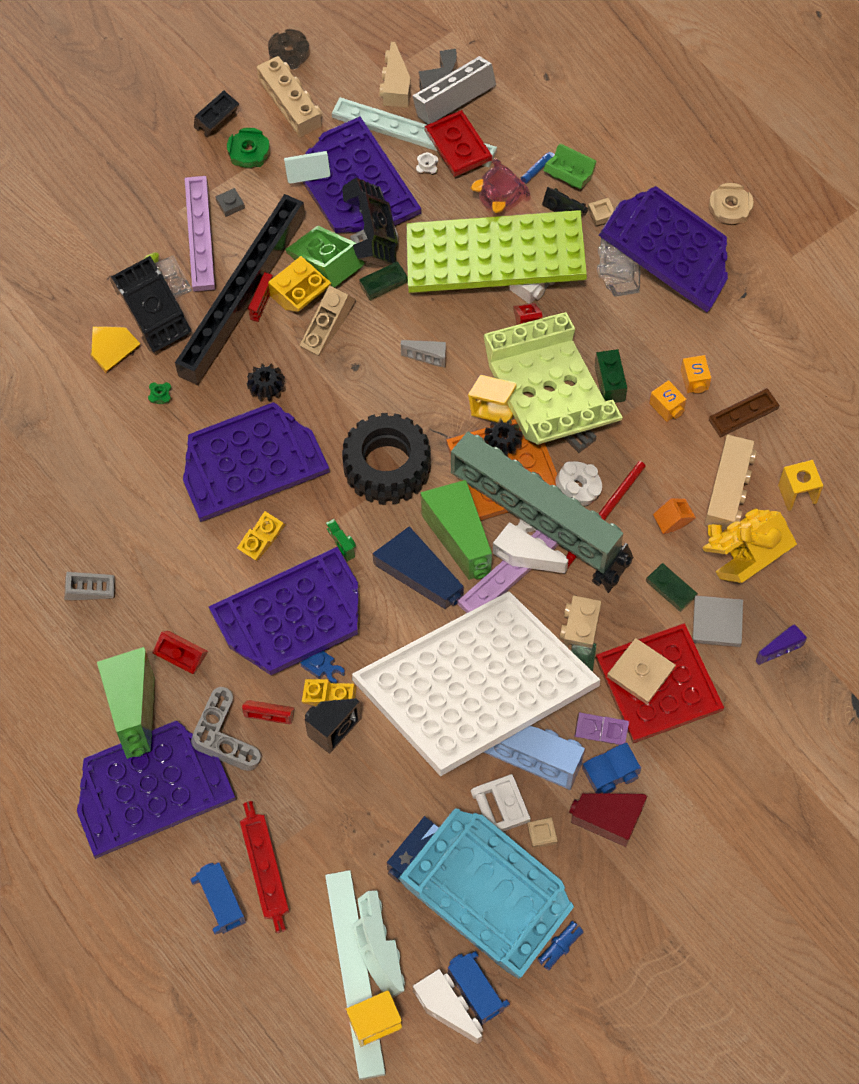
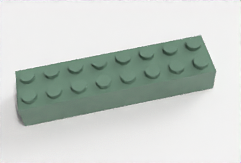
M467 431L452 449L451 473L462 481L466 480L468 485L604 574L621 549L624 533L621 532L617 525L609 524L597 512L589 511L577 499L569 498L557 486L549 485L543 481L539 474L526 470L519 461L511 460L499 448L491 447L485 443L484 439L479 435H473Z

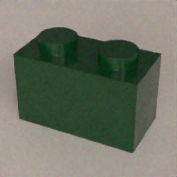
M619 349L596 352L594 366L600 393L605 402L609 400H614L615 403L625 402L627 384Z

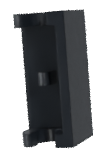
M223 90L194 116V128L197 131L202 128L205 132L204 136H209L212 129L230 113L233 114L237 111L239 103Z

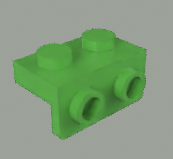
M559 144L555 155L545 163L543 171L549 173L554 178H559L569 183L572 187L581 189L592 179L597 161L563 144Z

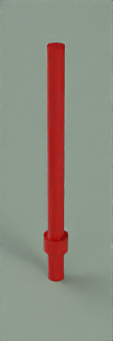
M642 461L637 462L598 513L603 520H606L646 467ZM570 551L566 555L568 568L577 557Z

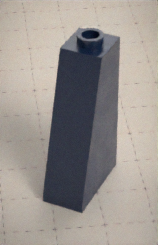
M410 526L372 553L373 563L376 567L444 609L451 605H457L458 600L464 596V586Z

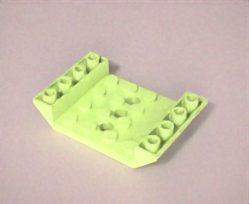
M567 312L484 334L489 368L494 378L516 383L517 387L507 403L525 439L536 444L621 421L623 418L614 400L605 402L573 342L575 327ZM571 380L575 383V385L570 386L568 384H565L564 381ZM551 386L555 391L550 392L545 390L544 387ZM531 392L534 397L525 396L523 393Z

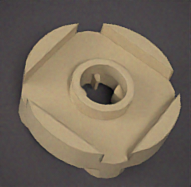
M736 183L720 185L719 189L711 193L709 200V209L713 214V219L716 222L727 224L746 222L753 208L751 193H747L743 190V186ZM728 201H733V204H737V205H735V206H729V205H727V204H728Z

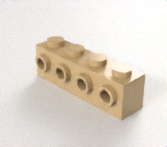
M277 56L257 66L258 80L299 138L321 127L322 112L317 105L314 106L310 94L301 88L299 79L296 76L293 77L290 67L286 62L283 63L281 58Z
M727 435L704 525L720 524L722 525V530H725L730 524L737 521L740 522L742 511L738 510L739 503L744 504L747 490H743L744 483L749 484L752 470H748L749 463L754 464L757 452L752 450L754 441Z

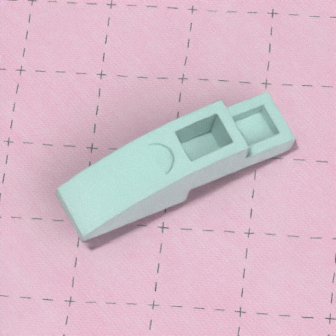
M367 891L357 899L361 918L352 924L360 954L369 973L382 992L389 991L393 999L404 992L405 981L400 970V953L396 947L395 940L386 941V927L382 920V903L378 897V892Z

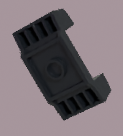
M355 177L343 186L342 193L343 201L359 207L360 213L363 216V229L367 239L353 245L357 259L380 267L395 265V249L398 241L390 203L384 199L379 186Z
M151 256L111 276L110 282L117 295L120 294L143 334L141 338L150 352L153 353L192 332L179 304Z

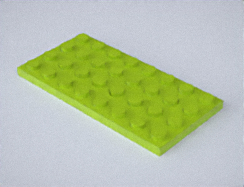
M581 210L407 223L408 291L412 293L587 280Z

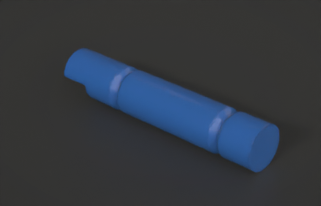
M550 151L546 153L521 177V181L527 184L555 154Z

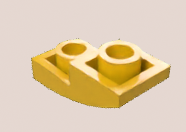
M264 511L253 530H248L237 549L258 561L272 545L286 524Z
M305 679L302 703L317 706L321 701L355 699L357 687L355 684L330 683L327 679Z

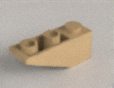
M391 42L390 50H386L385 53L387 67H383L382 80L385 81L384 84H380L379 96L383 97V105L408 108L411 93V77L396 43Z
M329 285L299 346L320 356L347 318L355 298Z

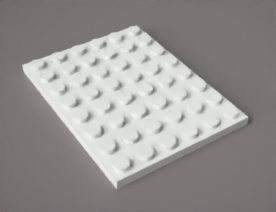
M509 591L352 674V681L440 776L600 686V679Z

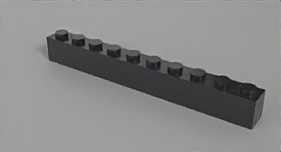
M286 194L283 195L175 361L178 377L196 385L199 384L251 303L264 272L270 273L304 220L305 210L303 201Z

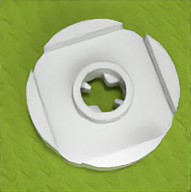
M577 461L566 462L556 476V486L560 488L562 493L569 498L577 499L582 506L591 504L601 493L602 482L597 468L592 464L587 465ZM575 481H580L583 484L582 487H580L578 483H576Z

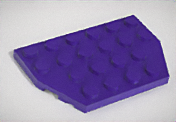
M361 116L322 133L319 141L305 153L306 155L327 151L330 177L303 181L335 233L360 232L364 230L363 216L360 213L359 207L343 201V186L355 177L381 188L384 199L390 203L394 225H398L422 213L420 205Z
M657 186L648 189L646 192L636 194L631 199L621 201L598 235L705 312L711 309L728 279V272L725 270L727 236Z
M273 402L188 434L183 482L199 521L202 522L327 474L330 470L312 430L302 426L292 415L285 413L280 406Z
M335 547L209 606V610L228 647L269 675H273L358 634L359 586L338 547Z
M178 721L152 730L151 751L143 753L141 756L127 759L120 743L84 758L77 814L95 859L236 800L220 759L194 749L191 743L193 734L187 731Z

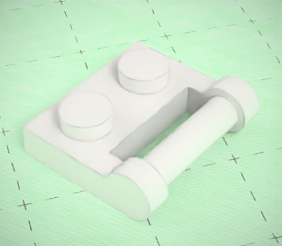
M513 774L477 786L470 791L473 799L477 800L482 815L502 832L530 822V816ZM492 792L502 817V822L496 823L485 796L487 793Z

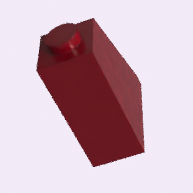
M582 793L579 801L574 799L569 813L572 814L571 823L627 847L645 806L647 795Z

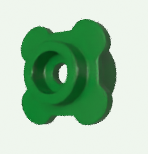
M153 382L149 385L150 395L148 400L151 403L164 404L170 401V383L157 384Z

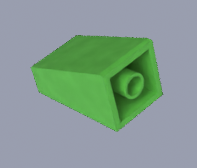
M463 480L421 492V514L426 523L468 580L484 578L491 572L492 552L467 481Z
M145 647L98 661L97 665L115 729L126 758L138 757L143 753L151 751L155 677Z

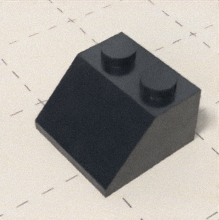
M356 698L321 701L316 707L312 706L305 714L304 719L307 736L330 754L362 719L360 701Z

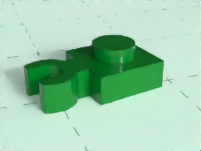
M335 519L327 522L328 528L326 529L334 539L335 545L345 560L348 562L355 558L354 548H356V544L350 535L346 536L343 530H340Z

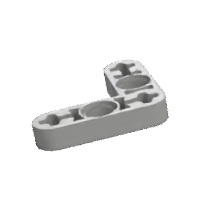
M218 687L211 693L191 739L192 746L197 751L211 757H218L221 761L237 768L252 771L259 764L261 757L259 750L254 746L219 732L231 706L233 695L229 689ZM220 696H223L224 701L219 709L215 706ZM213 714L217 716L219 722L211 724L207 722L206 716ZM204 730L209 731L207 738L204 741V743H202L199 740L202 737ZM221 744H228L232 747L233 751L228 754L223 753L219 746ZM237 749H238V750H240V753H239L238 757L236 758V757H234V756L236 755V752H237ZM247 755L252 756L250 762L245 761Z

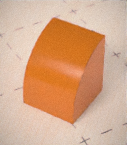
M671 498L653 514L663 534L679 530L696 518L686 499Z

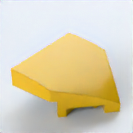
M125 327L92 328L90 355L105 373L140 346V342Z

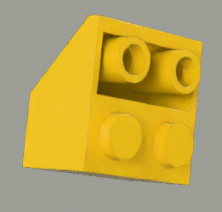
M302 256L268 282L270 297L285 310L297 312L325 291L329 285L331 286V282Z

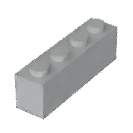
M479 56L414 94L413 100L417 116L428 124L433 123L448 113L455 111V109L463 104L470 102L478 95L487 92L496 85L492 63Z

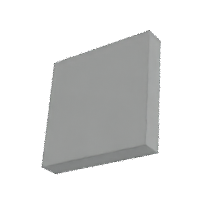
M695 595L692 637L694 643L741 647L743 600Z

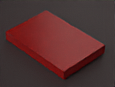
M463 110L425 126L426 134L454 177L492 161V154Z

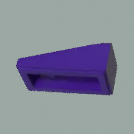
M795 624L790 626L759 651L756 663L760 665L804 646L807 637Z

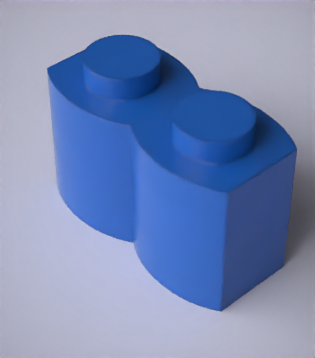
M628 743L616 746L606 753L583 763L582 768L595 793L603 794L613 792L617 788L616 785L620 783L630 784L639 778L638 775L641 772V767Z

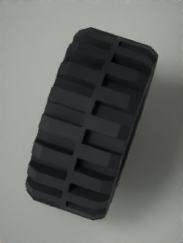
M381 413V416L378 417L374 414L368 416L367 421L362 419L357 422V428H351L348 432V437L344 439L342 450L344 475L347 477V483L350 488H354L355 493L360 497L365 495L367 501L373 502L377 500L379 504L386 505L388 501H392V504H397L400 499L406 501L412 498V493L417 494L422 489V485L426 484L428 473L431 470V450L426 434H423V429L418 424L414 426L412 419L408 417L402 419L401 415L394 413V416H388V413ZM385 446L398 448L409 457L404 465L392 471L376 470L369 466L365 459L373 450Z

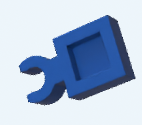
M324 651L300 663L302 668L318 679L326 675L330 683H338L332 677L333 674L345 675V670L341 666H333L334 658Z

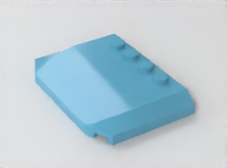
M456 808L399 877V880L406 889L501 968L518 979L523 976L574 908L565 893L562 880L483 815L462 812Z

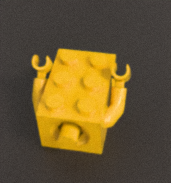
M753 509L745 514L746 518L740 522L737 521L730 524L723 532L722 525L720 524L708 525V536L711 538L708 540L709 543L702 547L703 550L720 554H728L730 552L734 558L715 571L719 579L743 583L797 545L781 512Z

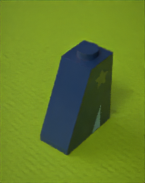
M425 816L386 862L387 870L389 871L388 875L396 882H400L399 877L439 828Z

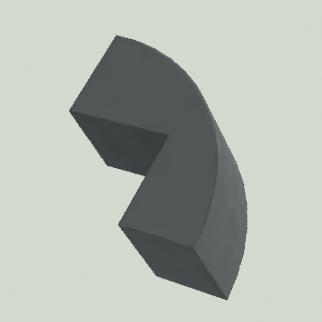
M456 48L440 51V68L419 71L420 91L457 70Z

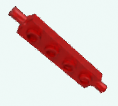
M248 801L250 811L247 802L243 803L246 817L240 821L263 916L264 919H273L275 933H280L278 923H280L281 930L284 932L286 928L282 916L289 913L267 824L264 815L256 814L253 801Z

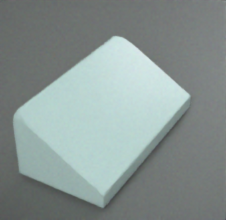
M327 151L284 158L289 184L330 177Z

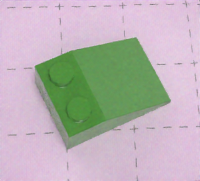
M316 226L285 249L287 254L294 260L302 256L331 282L332 287L340 285L342 281L365 265L363 260L357 259L353 245L356 242L320 226Z

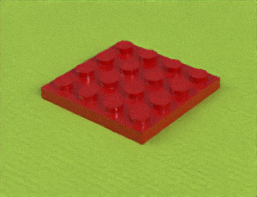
M685 623L638 639L676 665L648 705L607 677L610 670L632 642L596 654L595 656L622 720L629 721L627 731L633 744L724 710L722 701Z

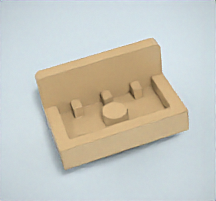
M573 596L572 603L566 604L564 617L568 618L567 625H562L560 639L564 640L563 644L567 648L568 644L588 648L593 647L601 601Z

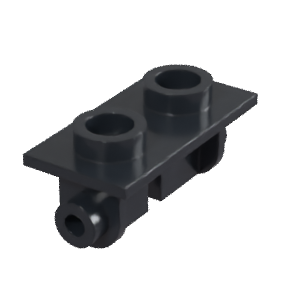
M547 187L542 206L553 212L581 210V217L586 215L588 207H586L585 203L570 199L569 196L561 193L557 188Z
M625 543L624 546L621 545L619 553L604 574L598 570L593 574L592 582L598 586L603 584L607 593L619 582L620 576L630 566L634 558L628 543Z

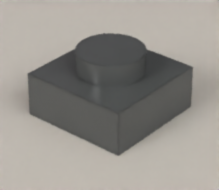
M235 188L215 196L216 202L225 217L245 209L244 202Z

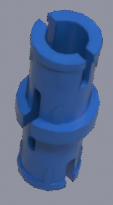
M571 921L559 937H554L549 948L537 958L541 965L550 958L544 966L545 969L550 970L563 954L566 955L570 951L569 947L584 933L578 927L571 934L577 926L575 922Z

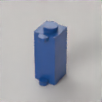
M220 863L204 865L196 873V876L190 880L192 885L200 883L218 922V926L212 929L214 934L216 935L221 932L224 934L245 924L246 921Z
M477 952L469 953L466 956L460 954L449 962L448 974L480 1024L483 1025L502 1013L510 1003L508 1000L501 1002L475 962V959L479 957Z

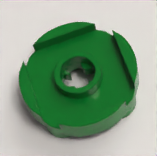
M242 128L239 130V133L234 136L232 134L229 137L227 152L233 165L247 168L261 167L269 156L270 144L268 138L259 129ZM248 145H251V146H252V149H251V150H245V149H243V148H247Z

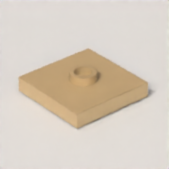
M635 638L610 670L607 677L648 705L676 665Z

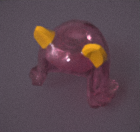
M496 158L492 160L494 167L488 170L480 180L475 181L471 186L473 191L479 192L481 203L488 209H492L495 213H500L504 208L511 206L521 195L530 196V191L524 182Z

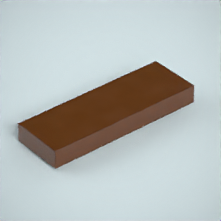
M766 388L709 416V422L721 438L778 410L780 405L769 389Z

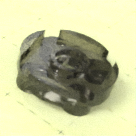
M286 29L285 33L281 34L277 32L272 35L268 42L270 60L279 56L283 63L286 62L289 65L290 69L299 68L300 64L309 56V42L306 40V36L298 30ZM292 46V50H285L284 48Z

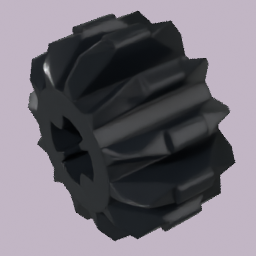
M261 363V368L253 366V373H248L246 384L252 397L258 396L260 402L267 398L270 402L272 396L279 398V392L284 391L285 377L279 367L274 368L272 363L265 367Z
M500 418L498 424L492 421L490 428L485 429V443L491 447L499 448L507 457L508 453L515 456L517 449H520L522 446L523 433L519 431L518 424L512 425L511 419L507 423H503V420Z

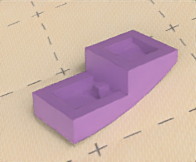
M579 712L574 737L621 745L626 742L629 721Z

